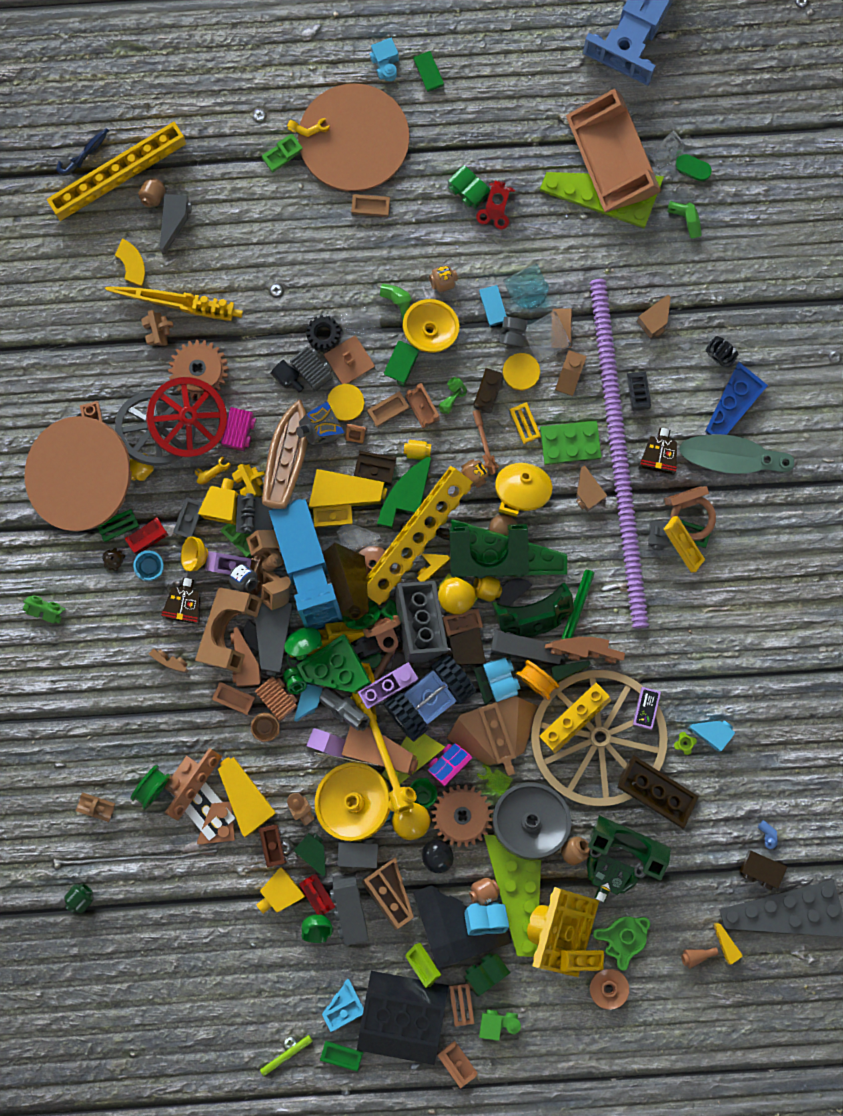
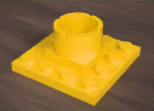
M554 887L550 896V905H539L532 912L529 919L530 923H528L527 928L528 939L538 945L533 957L534 962L532 966L579 977L580 971H561V950H586L599 900Z

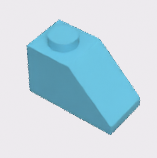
M726 721L697 723L688 727L690 731L718 752L724 749L735 734L732 730L733 726Z

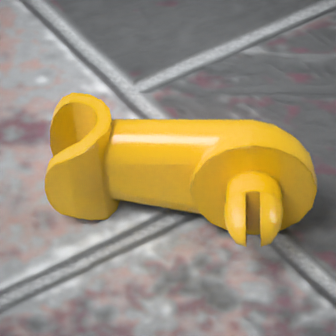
M222 456L218 464L210 470L203 472L197 468L199 473L195 470V475L198 477L196 482L200 485L208 483L223 470L230 469L231 464L228 462L226 465H222L225 459Z

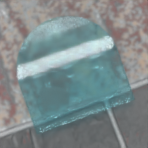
M534 264L503 280L512 301L518 306L534 309L545 302L549 286L538 264Z

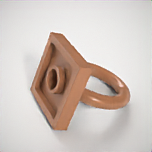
M707 486L696 487L664 498L666 506H674L671 511L670 520L673 516H678L681 509L696 504H701L707 510L708 523L706 527L698 533H689L693 541L707 537L714 529L716 523V513L713 505L706 498L702 497L709 494Z

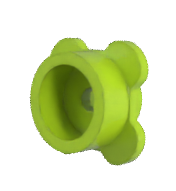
M681 732L678 741L674 743V748L682 750L685 755H689L697 740L694 737L691 738L685 732Z

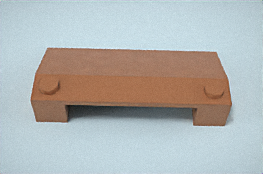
M615 88L566 115L604 212L646 200L661 192L623 96Z

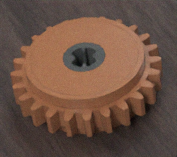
M196 340L193 345L191 341H188L189 346L187 347L182 344L183 349L181 351L176 349L177 356H171L174 362H169L172 368L168 369V372L173 374L169 377L170 380L179 377L197 378L208 383L215 390L221 391L220 384H226L223 378H228V374L224 372L229 371V368L224 366L228 362L227 359H223L225 357L224 353H219V347L213 349V343L207 346L205 340L202 344ZM195 369H202V372H196ZM178 385L177 391L181 393V386ZM187 385L191 400L195 396L199 399L205 392L196 386Z
M457 785V790L449 787L450 793L447 794V792L443 791L444 797H437L440 802L439 804H433L437 810L432 811V814L436 815L432 822H437L434 829H440L437 835L443 834L445 836L443 841L450 839V845L455 841L458 847L461 846V843L468 847V842L471 841L475 845V839L482 841L480 835L488 834L485 829H491L492 827L488 824V821L493 819L489 817L493 810H488L491 803H485L487 796L481 797V790L475 793V787L467 790V785L464 786V789H460V786ZM462 810L467 812L466 821L464 819L462 821L458 820L459 815L457 813L459 811L461 813Z

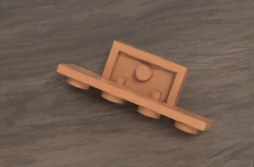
M209 748L199 763L186 755L164 787L176 796L165 811V814L177 821L180 819L221 760L222 756Z

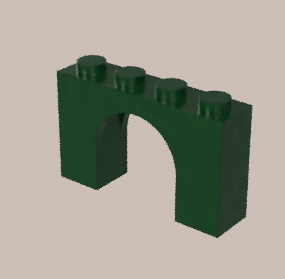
M527 524L507 525V550L502 558L491 563L481 562L472 555L470 551L469 526L449 527L451 577L465 579L466 576H474V578L481 579L492 575L496 578H502L505 575L523 577L524 574H529Z
M598 816L591 831L588 848L604 855L607 854L610 847L626 850L643 862V873L661 881L669 865L671 848L607 818Z

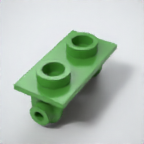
M29 596L23 601L25 603L23 611L26 614L39 618L41 612H43L42 619L53 624L60 623L62 618L60 614L65 611V608L60 607L58 603L43 601L38 596Z

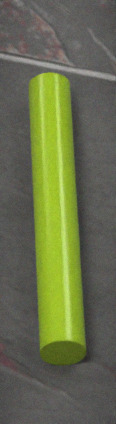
M310 1035L260 1069L262 1075L266 1076L312 1043L313 1040Z

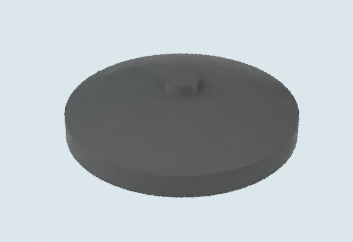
M522 783L508 789L499 798L493 812V830L497 840L509 853L525 860H541L554 855L563 847L571 830V815L564 799L550 787L539 783Z

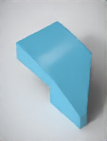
M307 684L306 689L301 692L294 721H299L300 718L315 713V709L319 705V697L323 691L322 687Z

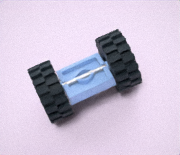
M448 654L443 655L430 666L431 671L404 693L397 692L383 704L392 719L413 742L429 730L427 724L456 701L462 704L476 692L466 673L462 671L461 667Z

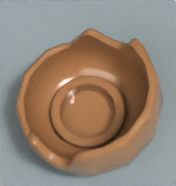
M500 514L491 519L488 530L508 536L507 525H517V523L510 515Z
M264 712L256 715L250 725L251 733L255 739L261 742L272 741L280 732V722L271 713Z

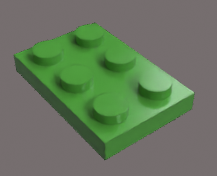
M597 421L540 427L544 465L601 459Z

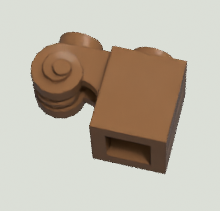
M257 530L246 538L251 556H263L265 558L262 561V567L267 572H272L284 564L283 557L279 553L280 547L275 530Z

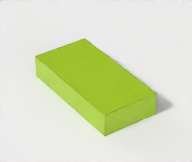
M415 944L406 953L405 957L425 988L432 986L441 974L422 944Z

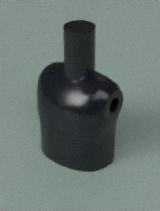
M284 359L270 372L283 388L292 386L299 393L304 389L297 381L299 377L298 371L291 367Z

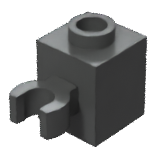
M651 521L649 523L648 546H651L653 550H664V548L668 547L669 537L663 530L668 522Z

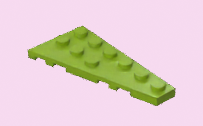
M546 172L540 187V192L644 229L657 194L646 200L604 212L589 173ZM655 176L659 186H661L664 176Z
M484 835L496 882L500 890L501 900L506 907L509 929L516 955L534 957L537 951V944L529 941L527 928L532 912L539 906L541 860H525L516 857L503 848L495 835Z

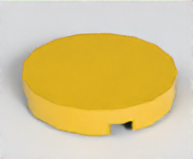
M514 354L504 363L503 378L506 384L514 390L524 391L532 388L539 380V364L530 354Z
M351 384L336 386L331 390L327 398V402L338 421L348 422L354 420L364 410L363 394L357 387Z

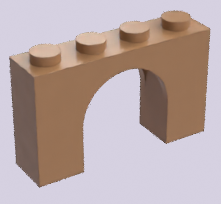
M218 587L195 661L240 673L245 654L228 649L225 646V629L231 619L237 615L243 614L257 617L263 599L250 593Z

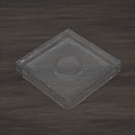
M555 311L527 326L526 332H524L538 363L571 346L569 338Z

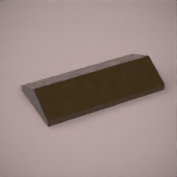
M635 755L631 757L623 770L617 787L682 829L685 828L699 797Z

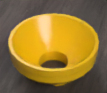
M188 537L182 546L181 563L186 571H197L206 563L208 549L200 538Z

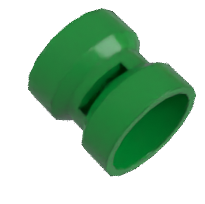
M291 667L283 673L289 693L299 694L306 689L307 684L298 667Z

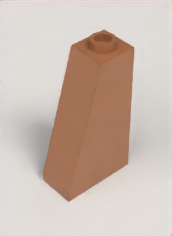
M350 725L342 755L349 759L376 764L379 767L385 768L371 727L368 726L364 731H357ZM382 735L394 770L412 776V772H415L418 766L417 757Z

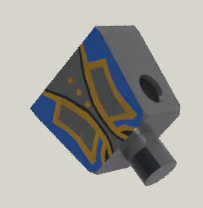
M328 402L308 412L299 421L300 426L296 428L298 437H306L312 445L334 442L344 434Z

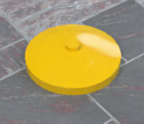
M356 762L339 765L328 772L321 780L315 795L316 816L324 830L335 838L350 842L367 839L378 832L386 822L390 812L388 808L390 789L386 780L374 768Z

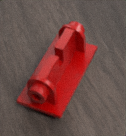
M316 873L299 883L317 915H324L335 908L334 903Z

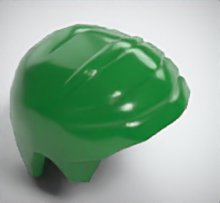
M310 915L304 919L301 925L302 940L306 942L323 943L327 941L328 937L331 938L333 933L330 920L323 915Z

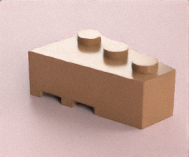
M396 857L362 881V884L394 930L399 929L414 918Z

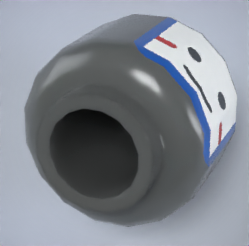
M241 564L231 570L229 582L238 591L247 593L253 591L258 585V575L247 565Z

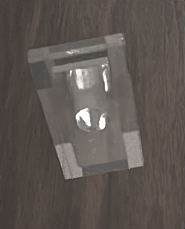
M350 524L343 525L337 531L342 546L355 552L381 542L380 535L355 524L352 526Z

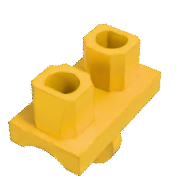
M249 464L238 465V470L232 474V477L236 483L244 481L246 487L240 489V494L246 496L247 493H252L254 497L262 496L263 493L260 486L264 484L262 478L265 477V472H258L256 467L251 469Z

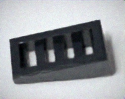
M646 371L627 373L631 411L650 409L651 399ZM642 377L643 381L632 382V378ZM633 385H643V388H633ZM643 391H644V394H643V395H635V394H634V392H643ZM645 398L643 402H636L635 400Z

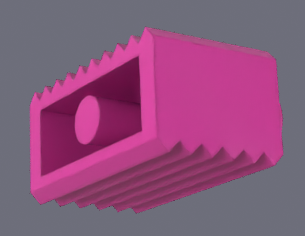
M230 408L226 429L221 441L223 447L244 452L246 447L249 448L251 443L249 433L256 424L253 412Z

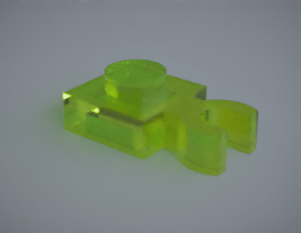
M483 764L482 767L487 770V774L483 776L477 773V777L489 780L486 786L503 795L513 779L498 769L492 773L489 766Z

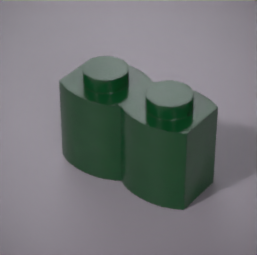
M491 953L487 954L481 959L482 963L476 967L474 964L465 970L467 974L463 978L476 997L482 995L510 974V971L497 953L494 955Z

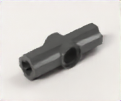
M325 688L319 697L320 702L328 707L340 722L346 721L357 731H364L368 727L370 722L369 716L358 709L350 697L344 698L332 688Z

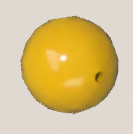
M457 577L445 580L440 585L438 591V600L442 609L453 615L469 611L476 599L474 587Z
M414 802V807L411 810L400 814L394 812L392 815V826L395 833L405 840L421 838L426 834L430 826V816L427 809Z

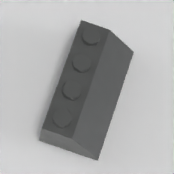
M436 582L397 583L394 597L397 614L401 621L399 626L406 663L426 662L447 653L448 647Z

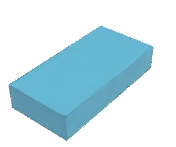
M498 286L480 289L479 294L489 327L503 323L504 317L507 316Z

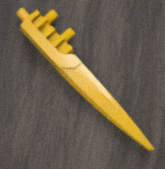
M108 286L104 288L115 294L179 309L191 315L232 322L233 317L242 318L243 310L235 309L234 302L227 304V300L224 299L219 300V302L216 298L213 301H209V298L206 296L200 298L199 295L194 296L191 293L184 292V294L143 288Z

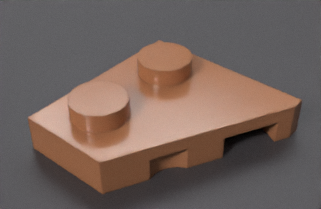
M212 803L202 829L216 816L219 818L226 817L228 810L233 815L231 803ZM234 821L227 826L219 827L218 834L210 841L201 831L197 845L235 841Z

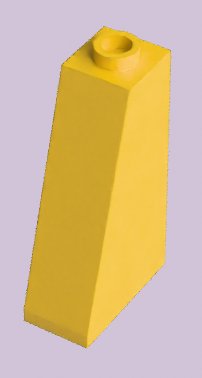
M317 469L309 508L313 510V508L342 505H351L352 507L381 504L382 499H386L387 488H384V482Z
M227 757L220 763L221 767L218 768L241 833L244 837H247L275 816L277 812L236 758L230 759Z

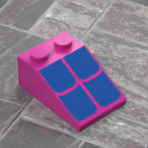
M449 743L442 750L444 755L440 759L435 757L428 764L430 767L428 772L444 788L473 758L456 743L453 745Z

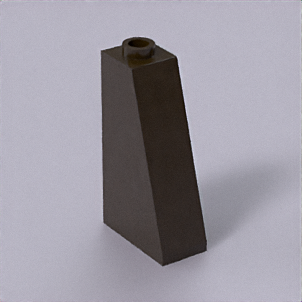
M335 542L323 551V556L341 614L357 621L369 612L365 556Z

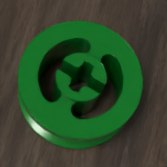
M155 765L144 776L130 797L132 801L137 800L141 803L144 810L157 799L171 778L169 773L166 775L162 773L158 765Z

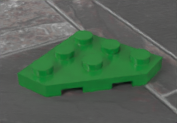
M345 634L297 664L304 681L307 683L354 694L372 684Z

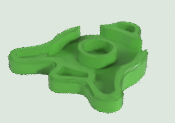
M620 917L607 928L595 929L593 937L596 940L609 943L605 953L615 957L618 969L625 971L631 958L644 949L650 921L645 917Z

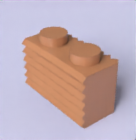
M272 676L255 692L281 722L297 709L296 703L298 700L293 694L285 692L283 688L286 686L280 678L275 679Z

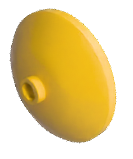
M424 299L414 303L406 311L403 319V332L406 339L415 348L428 353L441 352L455 342L459 333V320L454 310L446 303L435 299ZM430 329L432 333H428L426 330Z
M514 463L506 466L499 472L495 482V490L501 501L511 508L522 511L535 510L544 506L549 501L553 489L548 474L538 466L529 463Z

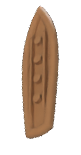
M300 399L281 418L269 448L262 504L273 509L287 508L307 449L308 439L306 437L300 438L296 433V428L300 426L299 421L306 415V410Z

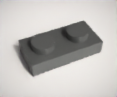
M188 497L185 498L173 531L174 534L185 538L193 537L200 519L198 512L202 502Z

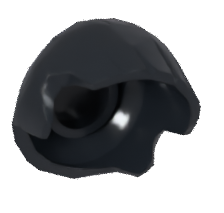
M431 840L422 849V860L429 871L440 874L448 871L452 866L454 860L453 851L444 841Z

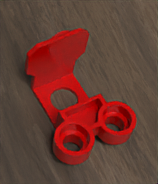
M495 180L494 183L489 184L492 187L486 209L479 210L476 214V219L480 224H487L493 219L496 228L502 230L507 228L510 223L509 217L504 213L509 192H515V189L506 187L504 182ZM500 193L503 196L501 204L493 202L494 194ZM482 213L487 215L486 220H481L480 215ZM504 219L505 224L499 225L498 220Z

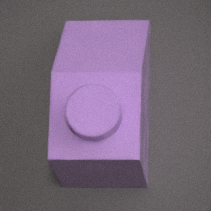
M208 551L204 570L230 574L231 570L238 565L244 564L250 567L252 559Z

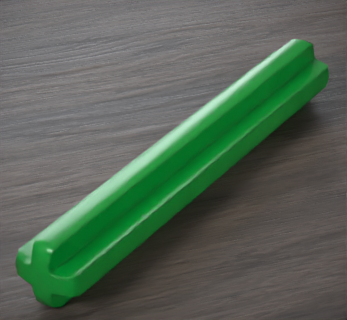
M586 569L584 571L573 603L574 611L569 615L561 639L573 638L595 574L591 570Z

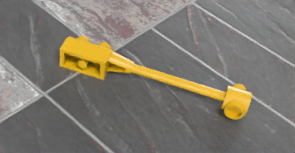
M361 663L371 683H374L375 678L370 664ZM352 693L350 698L355 702L357 708L370 718L369 724L393 791L389 793L390 801L388 802V808L396 814L407 812L414 807L413 802L417 799L416 793L411 787H401L376 721L375 705L367 709L360 695Z

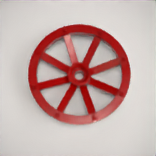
M179 377L167 381L154 392L147 406L146 422L151 437L164 451L178 457H196L210 451L221 440L226 429L227 412L221 396L211 385L197 378ZM180 385L183 408L166 396L164 392ZM187 385L196 386L205 391L192 407L189 404ZM210 395L218 408V412L197 413L196 410ZM160 398L176 410L178 414L154 416V409L158 399ZM185 413H189L191 419H187ZM219 418V425L215 436L197 419ZM178 420L179 423L163 440L154 422ZM192 425L210 441L205 446L194 450ZM183 426L186 427L187 450L178 449L168 444Z

